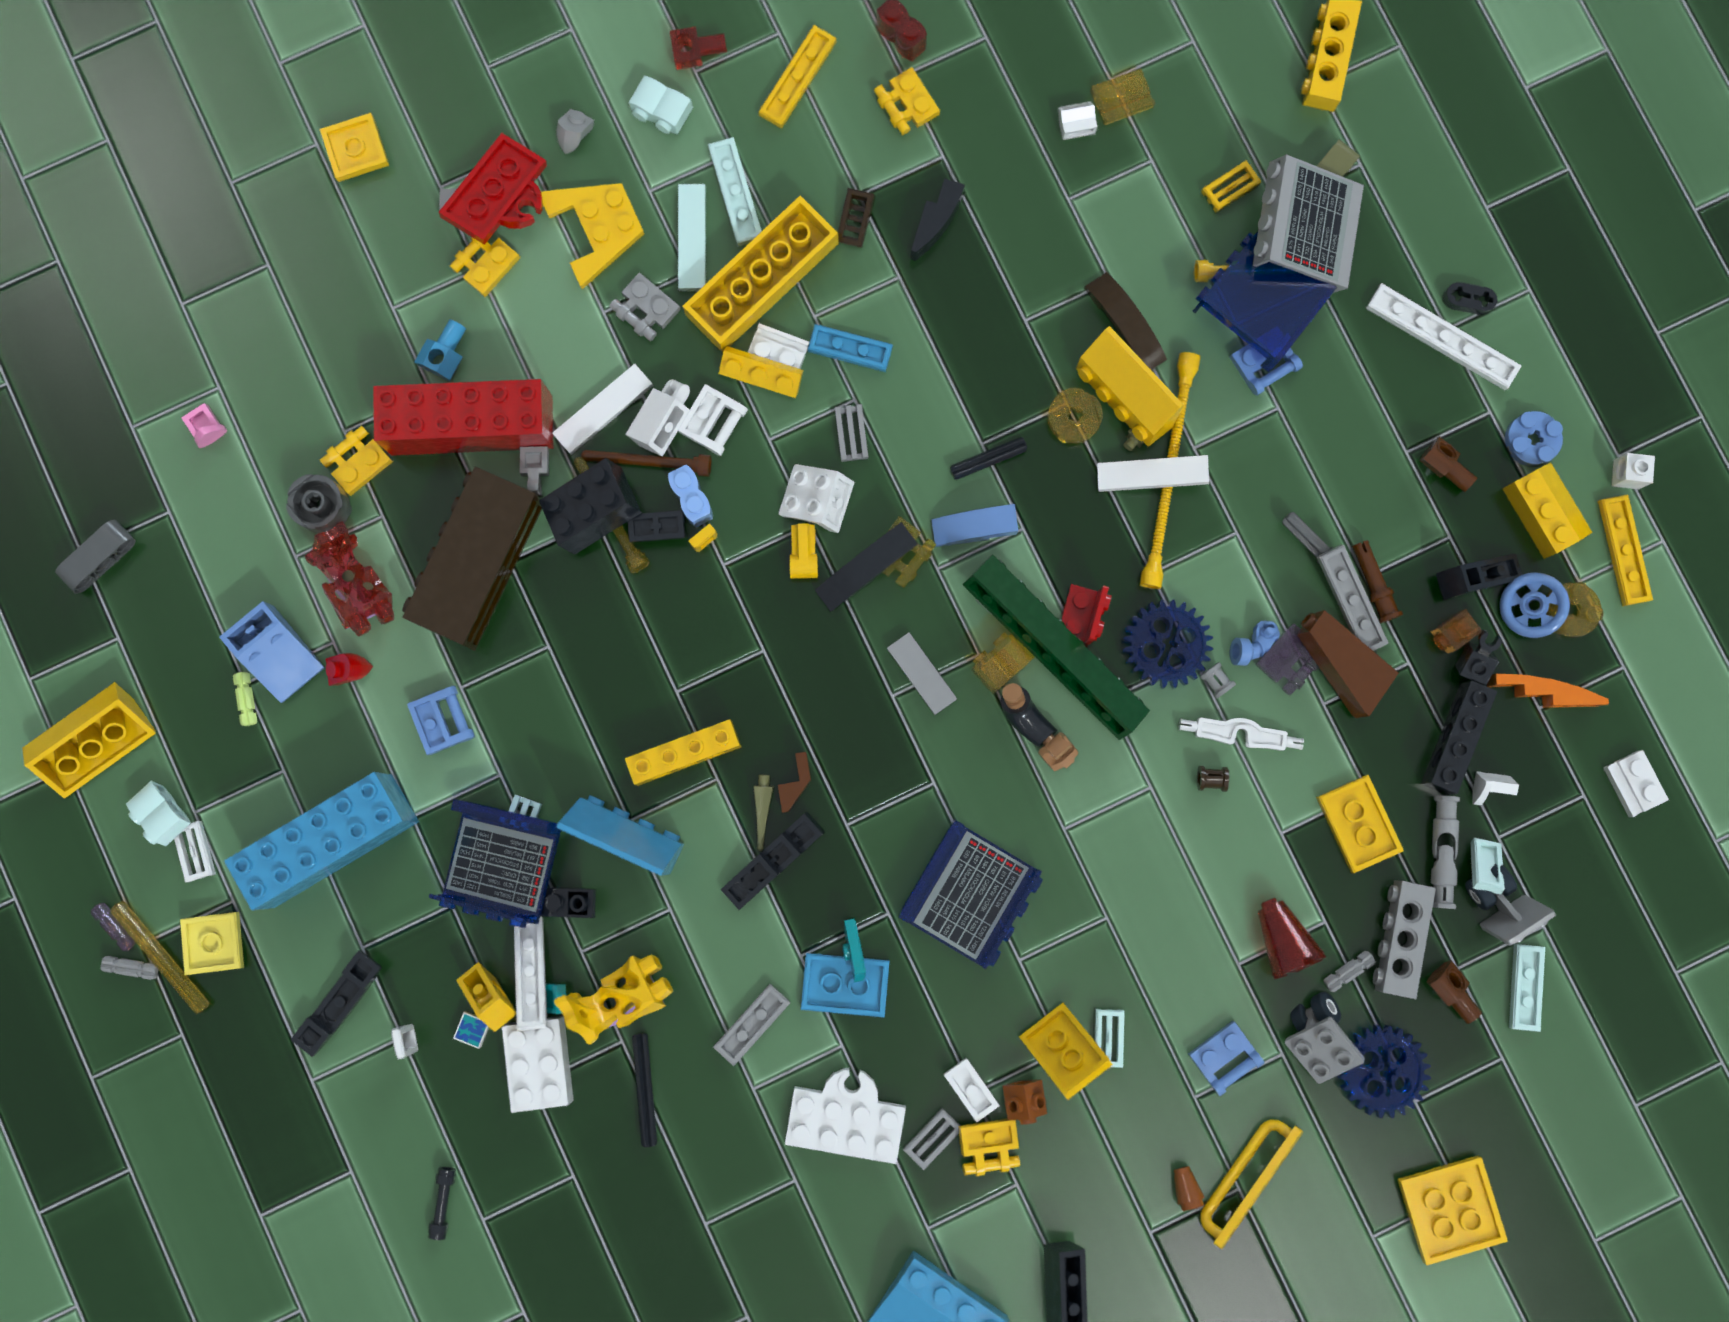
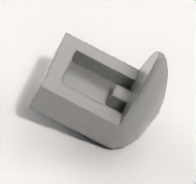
M570 109L558 120L556 137L564 154L574 151L579 146L580 141L593 129L594 119L585 116L580 111Z

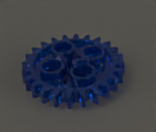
M1174 599L1170 601L1167 607L1164 600L1159 601L1158 608L1151 602L1148 604L1149 612L1141 608L1138 610L1141 619L1133 616L1130 620L1135 626H1127L1125 628L1131 634V636H1126L1122 640L1130 643V646L1123 649V652L1131 653V657L1126 660V663L1135 662L1136 666L1132 669V672L1141 670L1140 680L1142 681L1150 677V686H1153L1157 680L1160 681L1161 689H1164L1168 682H1170L1172 689L1177 688L1178 680L1185 686L1188 684L1187 676L1192 680H1196L1198 677L1195 670L1199 672L1206 670L1201 662L1208 663L1211 661L1205 655V652L1213 650V647L1206 645V642L1213 639V636L1205 635L1204 633L1210 626H1201L1200 622L1204 616L1197 618L1193 616L1196 608L1188 612L1185 611V602L1178 608ZM1155 620H1162L1166 624L1165 633H1158L1154 629ZM1177 622V629L1170 640V644L1174 647L1166 651L1162 667H1159L1158 661L1166 647V644L1162 643V641L1170 637L1173 623ZM1181 630H1187L1191 634L1192 639L1190 643L1187 644L1181 641L1179 637ZM1145 645H1152L1156 649L1155 658L1151 659L1145 656ZM1171 655L1180 657L1182 661L1180 669H1175L1170 665Z
M1374 1024L1372 1033L1368 1028L1363 1027V1037L1356 1033L1352 1034L1355 1040L1354 1045L1363 1056L1370 1051L1373 1055V1060L1367 1066L1361 1064L1337 1075V1078L1346 1080L1340 1088L1344 1091L1350 1090L1346 1098L1349 1101L1356 1100L1354 1107L1359 1110L1365 1106V1113L1370 1116L1374 1110L1379 1118H1383L1385 1111L1388 1117L1394 1118L1395 1110L1404 1116L1406 1115L1404 1106L1414 1110V1098L1419 1101L1424 1100L1419 1091L1429 1090L1423 1084V1080L1431 1079V1076L1424 1074V1070L1429 1069L1431 1065L1422 1062L1428 1054L1418 1052L1422 1044L1417 1041L1411 1043L1413 1035L1407 1033L1403 1036V1029L1397 1027L1393 1032L1392 1026L1385 1024L1382 1032L1381 1027ZM1379 1046H1382L1381 1054L1378 1051ZM1398 1048L1400 1050V1058L1396 1062H1392L1390 1054L1392 1050ZM1384 1066L1388 1067V1071L1383 1074L1384 1076L1379 1074L1380 1071L1384 1070ZM1403 1076L1405 1085L1401 1090H1396L1395 1082L1399 1077ZM1375 1080L1377 1082V1089L1374 1093L1368 1094L1367 1085L1370 1081ZM1386 1088L1389 1089V1096L1385 1095Z

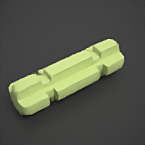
M248 672L233 674L234 685H237L235 694L238 711H241L239 715L240 724L242 726L257 724V716L253 712V709H255L252 687H249V684H251L250 674Z

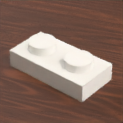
M967 1058L944 1073L945 1078L976 1122L1000 1106Z

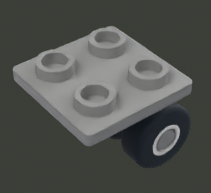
M1495 863L1491 868V872L1498 878V867ZM1501 865L1500 872L1504 879V891L1501 895L1491 891L1473 889L1472 878L1465 883V888L1471 899L1481 909L1488 910L1496 904L1499 910L1480 923L1482 930L1508 945H1513L1521 942L1526 935L1535 929L1545 926L1556 914L1553 909L1526 895H1522L1510 903L1505 896L1514 893L1517 890V884L1511 873Z
M1321 992L1311 998V1007L1307 1010L1303 1004H1299L1291 1011V1020L1298 1033L1286 1038L1285 1044L1317 1083H1323L1364 1063V1056L1337 1025L1341 1020V1012L1330 994Z

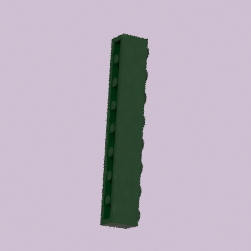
M993 554L962 584L1118 740L1131 734L1150 712L1143 701L1135 696L1124 685L1123 681L1115 676L1105 666L1104 662L1096 657L1085 646L1084 642L1077 638L1065 626L1062 620L1054 616L1046 608L1044 602L1036 598L1026 588V585L1017 579L1007 569L1006 565Z

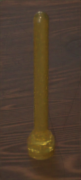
M582 457L575 458L574 464L580 474L589 469ZM621 525L613 530L626 553L625 558L627 561L625 564L630 573H636L650 564L644 552L641 553L639 549L636 550L633 543L629 542V536Z

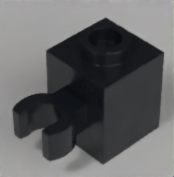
M1483 629L1478 635L1479 645L1468 641L1455 666L1461 676L1486 686L1499 663L1492 651L1497 650L1501 646L1502 639L1497 635L1493 642L1486 643L1485 639L1488 636V632Z

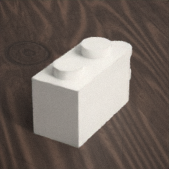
M671 379L666 383L662 392L653 388L625 435L640 447L663 457L690 411L683 405L690 393L689 386Z

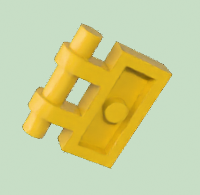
M912 67L889 80V85L893 91L887 92L883 85H879L874 89L880 107L886 109L891 117V124L894 128H898L902 135L911 130L907 124L908 121L912 120L918 128L940 115V109ZM899 100L905 111H899L894 103Z
M471 237L472 241L463 251L459 250L454 256L456 259L449 267L458 273L465 266L469 271L463 276L464 280L486 297L516 264L520 256L500 238H497L492 245L488 242L484 245ZM479 249H482L485 253L474 263L471 258Z
M362 425L354 432L352 430L349 431L342 442L336 447L331 446L327 449V454L320 459V462L326 468L334 462L337 463L339 467L331 475L350 496L393 462L374 439L364 445L361 440L369 433ZM354 446L358 452L346 461L342 455Z
M1001 1119L958 1126L961 1154L964 1157L973 1155V1162L962 1165L964 1175L975 1174V1176L985 1175V1172L999 1170L1001 1173L1010 1171V1168L1020 1167L1019 1156H1009L1008 1150L1019 1148L1016 1120ZM998 1153L997 1159L984 1160L983 1154Z

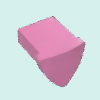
M205 403L181 417L193 435L198 448L210 445L227 432L225 426L220 425L210 407Z

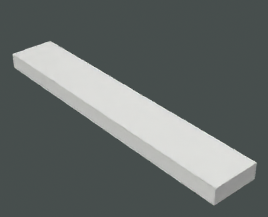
M1382 283L1366 307L1369 311L1503 390L1509 388L1521 368L1520 364Z

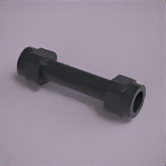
M438 1168L436 1184H439L434 1221L429 1223V1239H446L448 1223L445 1222L450 1185L455 1183V1168Z

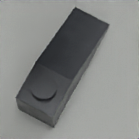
M1516 553L1463 564L1436 573L1443 600L1508 584L1522 575Z

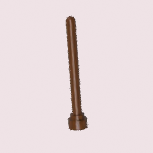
M584 450L581 453V458L584 461L600 462L607 458L617 464L676 469L687 465L698 476L709 477L711 473L712 458L711 455L699 454V457L694 456L693 459L592 450Z

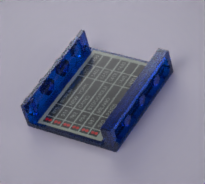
M453 799L451 810L462 812L463 814L443 894H429V898L439 900L438 906L455 909L456 905L463 907L462 912L467 914L479 915V911L486 913V919L502 922L503 918L510 919L509 925L526 928L527 923L539 924L561 834V829L556 828L558 823Z
M953 820L898 917L986 969L988 965L994 966L1001 954L997 950L1003 940L1007 942L1014 932L1015 927L1012 926V923L1016 916L1021 918L1029 905L1026 899L1030 892L1035 894L1043 881L1040 878L1042 871L1035 869L966 828L960 822Z

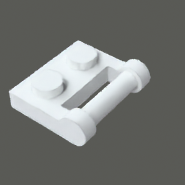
M705 384L678 432L714 454L721 456L725 450L723 446L740 417H744L748 409ZM727 407L731 410V413L716 439L713 441L707 438L724 408Z

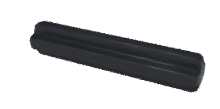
M1019 437L951 465L950 472L953 478L958 480L1026 452L1027 444L1023 437Z

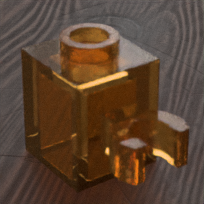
M1464 609L1452 615L1433 629L1431 633L1434 635L1433 640L1438 648L1450 653L1461 648L1482 630L1468 611Z

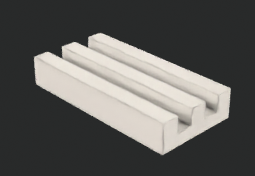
M202 821L193 822L174 838L185 882H192L216 874ZM193 829L195 830V834H196V837H197V841H198V845H199L200 853H201V856H202V860H203V864H204L205 871L203 870V867H202V863H201L199 851H198V848H197V844H196V840H195V836H194ZM184 831L186 832L187 840L189 843V850L194 862L196 874L192 873L189 857L182 835V832Z

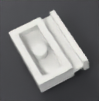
M759 323L748 353L800 369L809 347V342Z
M1638 750L1615 761L1613 764L1603 767L1628 817H1635L1637 814L1669 800L1643 750Z

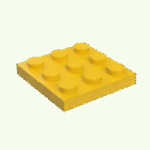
M1477 1155L1397 1179L1421 1258L1425 1265L1508 1242L1482 1157Z

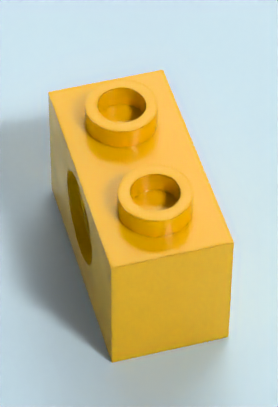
M479 962L456 980L476 1016L494 1032L516 1015V1010L496 977Z

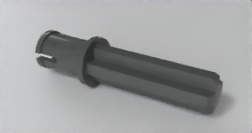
M1294 512L1289 513L1282 520V524L1316 558L1333 549V547L1329 548Z

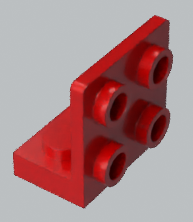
M1073 584L1070 585L1061 620L1077 638L1084 642L1085 646L1096 641L1102 634L1104 622L1100 621L1101 615L1108 610L1112 596L1107 594L1108 586L1103 585L1099 591Z

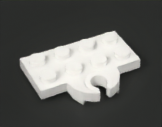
M843 1068L833 1072L826 1080L823 1091L795 1086L785 1145L893 1164L897 1163L906 1105L878 1101V1089L875 1081L866 1072L859 1071L858 1078L861 1085L856 1090H849L844 1084L850 1075V1068Z

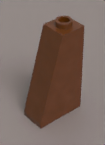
M1327 611L1309 613L1302 620V628L1297 636L1351 715L1355 718L1370 716L1399 673Z

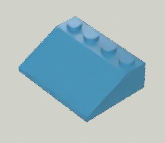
M589 795L588 799L580 797L556 827L660 876L671 874L684 846L683 843L679 842L680 836L668 830L661 834L653 830L654 824L641 818L638 822H635L628 818L630 813L618 807H614L613 811L603 807L604 801Z
M913 1251L867 1322L1010 1321L1008 1315Z

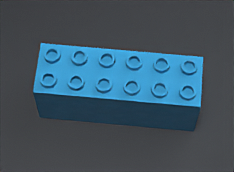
M373 772L224 860L251 910L276 908L417 824L419 820L393 775Z

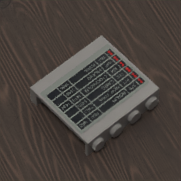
M1287 154L1269 162L1266 171L1265 192L1262 196L1261 217L1258 221L1259 230L1254 247L1253 266L1257 267L1268 262L1280 265L1323 281L1322 291L1329 294L1347 289L1364 185Z

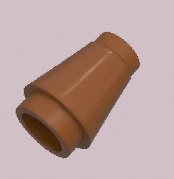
M1190 1166L1173 1170L1177 1205L1180 1204L1182 1211L1204 1206L1202 1199L1205 1197Z

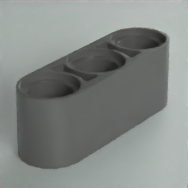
M110 520L57 567L55 573L75 594L81 593L121 559L134 546L136 540L117 520Z

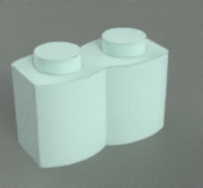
M648 76L643 77L629 101L634 117L642 122L648 120L656 123L655 126L666 134L670 132L678 134L693 108L690 98Z
M150 781L126 803L130 810L128 813L129 817L136 824L142 826L144 829L143 836L154 845L158 843L167 846L191 824L187 815L176 804V801L167 789L154 781Z

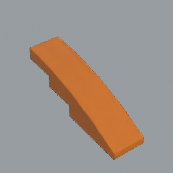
M1492 674L1487 683V687L1514 686L1515 697H1542L1543 708L1609 705L1608 698L1582 687L1554 679L1521 674Z

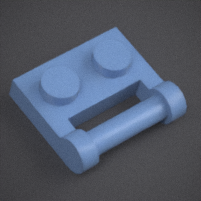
M1277 327L1229 357L1250 390L1256 396L1264 392L1265 387L1291 371L1297 372L1303 368L1301 359L1294 354ZM1280 357H1283L1286 363L1260 379L1254 375V373Z
M456 686L447 687L407 704L426 755L430 756L475 738L473 730L469 729L456 697L458 695ZM445 699L459 732L451 736L439 705V701Z
M1234 1021L1227 1024L1188 1053L1219 1097L1227 1092V1087L1254 1067L1259 1068L1265 1064L1262 1057L1253 1048ZM1245 1051L1248 1058L1218 1080L1214 1073Z

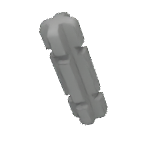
M1364 951L1357 956V959H1352L1336 970L1335 975L1330 974L1323 981L1330 991L1335 992L1342 987L1343 983L1347 984L1363 973L1364 968L1369 969L1376 961L1371 953Z
M112 956L103 957L100 966L104 972H115L116 974L142 977L150 980L156 979L159 971L157 964H144L141 961L124 958L118 959V957Z

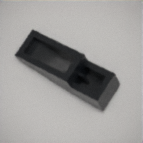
M944 179L937 203L926 200L911 249L910 260L916 261L943 235L959 208L964 195L965 184Z

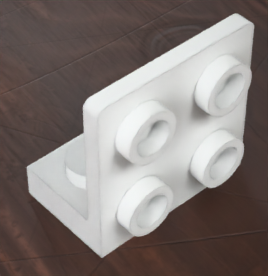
M795 464L779 515L816 523L830 532L839 533L855 482L838 471Z

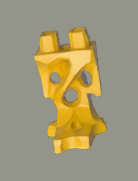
M652 954L642 959L630 956L621 968L601 979L602 987L594 995L582 998L576 992L558 997L554 1002L561 1010L567 1028L580 1034L586 1043L591 1045L599 1037V1033L614 1025H617L618 1028L628 1026L638 1018L664 1008L666 1005L663 999L674 990L667 978L662 977L655 982L652 978L653 974L662 969L658 957ZM625 978L626 984L618 988V982ZM608 998H614L616 1001V1005L612 1009H607L604 1005L605 1000Z

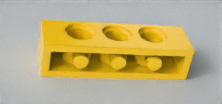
M1327 0L1326 4L1320 5L1317 20L1321 21L1320 27L1315 29L1311 43L1315 45L1314 53H1310L1306 69L1310 70L1309 77L1304 79L1301 88V94L1305 95L1303 100L1304 106L1334 112L1340 103L1362 1ZM1331 25L1336 26L1339 31L1333 30ZM1325 50L1331 51L1334 56L1328 55ZM1319 75H1325L1329 81L1323 80Z
M729 719L627 757L625 761L634 785L639 786L741 748V744L733 722Z

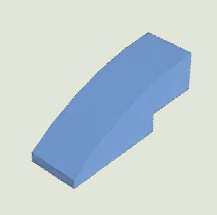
M1015 504L972 510L931 520L935 547L989 540V538L1017 535L1018 533Z

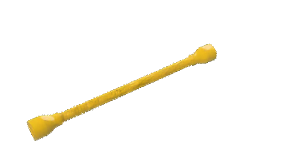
M1182 352L1178 357L1177 370L1180 388L1177 397L1184 406L1172 428L1168 458L1178 457L1188 392L1192 386L1193 378L1199 370L1201 357L1191 352ZM1162 487L1157 513L1158 519H1156L1155 536H1153V546L1151 547L1152 553L1148 557V562L1142 570L1140 586L1145 588L1161 589L1162 587L1161 550L1172 495L1171 489L1173 487Z

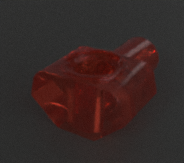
M696 26L670 30L676 70L703 66L701 56L727 52L724 33L698 37ZM685 46L692 47L690 51H681Z

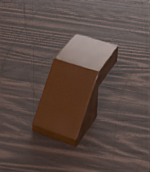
M807 752L795 753L800 781L778 785L782 813L791 810L811 782Z

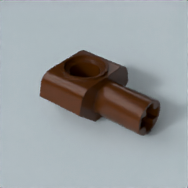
M1440 436L1429 446L1419 460L1440 478L1443 476L1448 478L1463 492L1467 491L1478 478L1457 461L1461 453Z
M1451 960L1444 962L1430 975L1426 981L1427 984L1448 1007L1451 1005L1466 1024L1480 1017L1482 1011L1465 992L1470 982Z

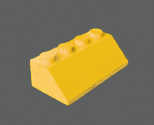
M1110 326L1100 334L1080 357L1076 368L1079 377L1096 390V394L1101 401L1107 402L1120 421L1125 422L1132 428L1134 436L1139 441H1144L1149 447L1172 429L1184 404Z
M114 682L22 747L24 766L65 799L156 734V730L135 700Z

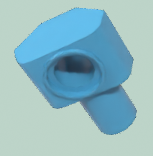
M449 319L438 341L427 339L414 363L447 381H451L463 359L461 355L455 352V349L466 328L458 322ZM444 355L441 363L433 364L436 356Z

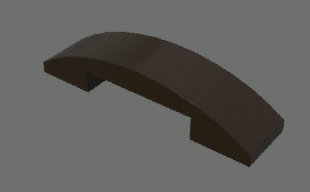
M1106 272L1084 287L1097 308H1102L1125 343L1151 370L1167 361V357L1151 327L1131 298L1112 276Z

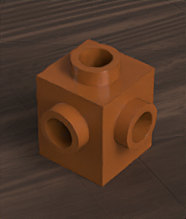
M1042 1079L1019 1080L1003 1085L1008 1120H1020V1124H1032L1037 1122V1117L1047 1114Z

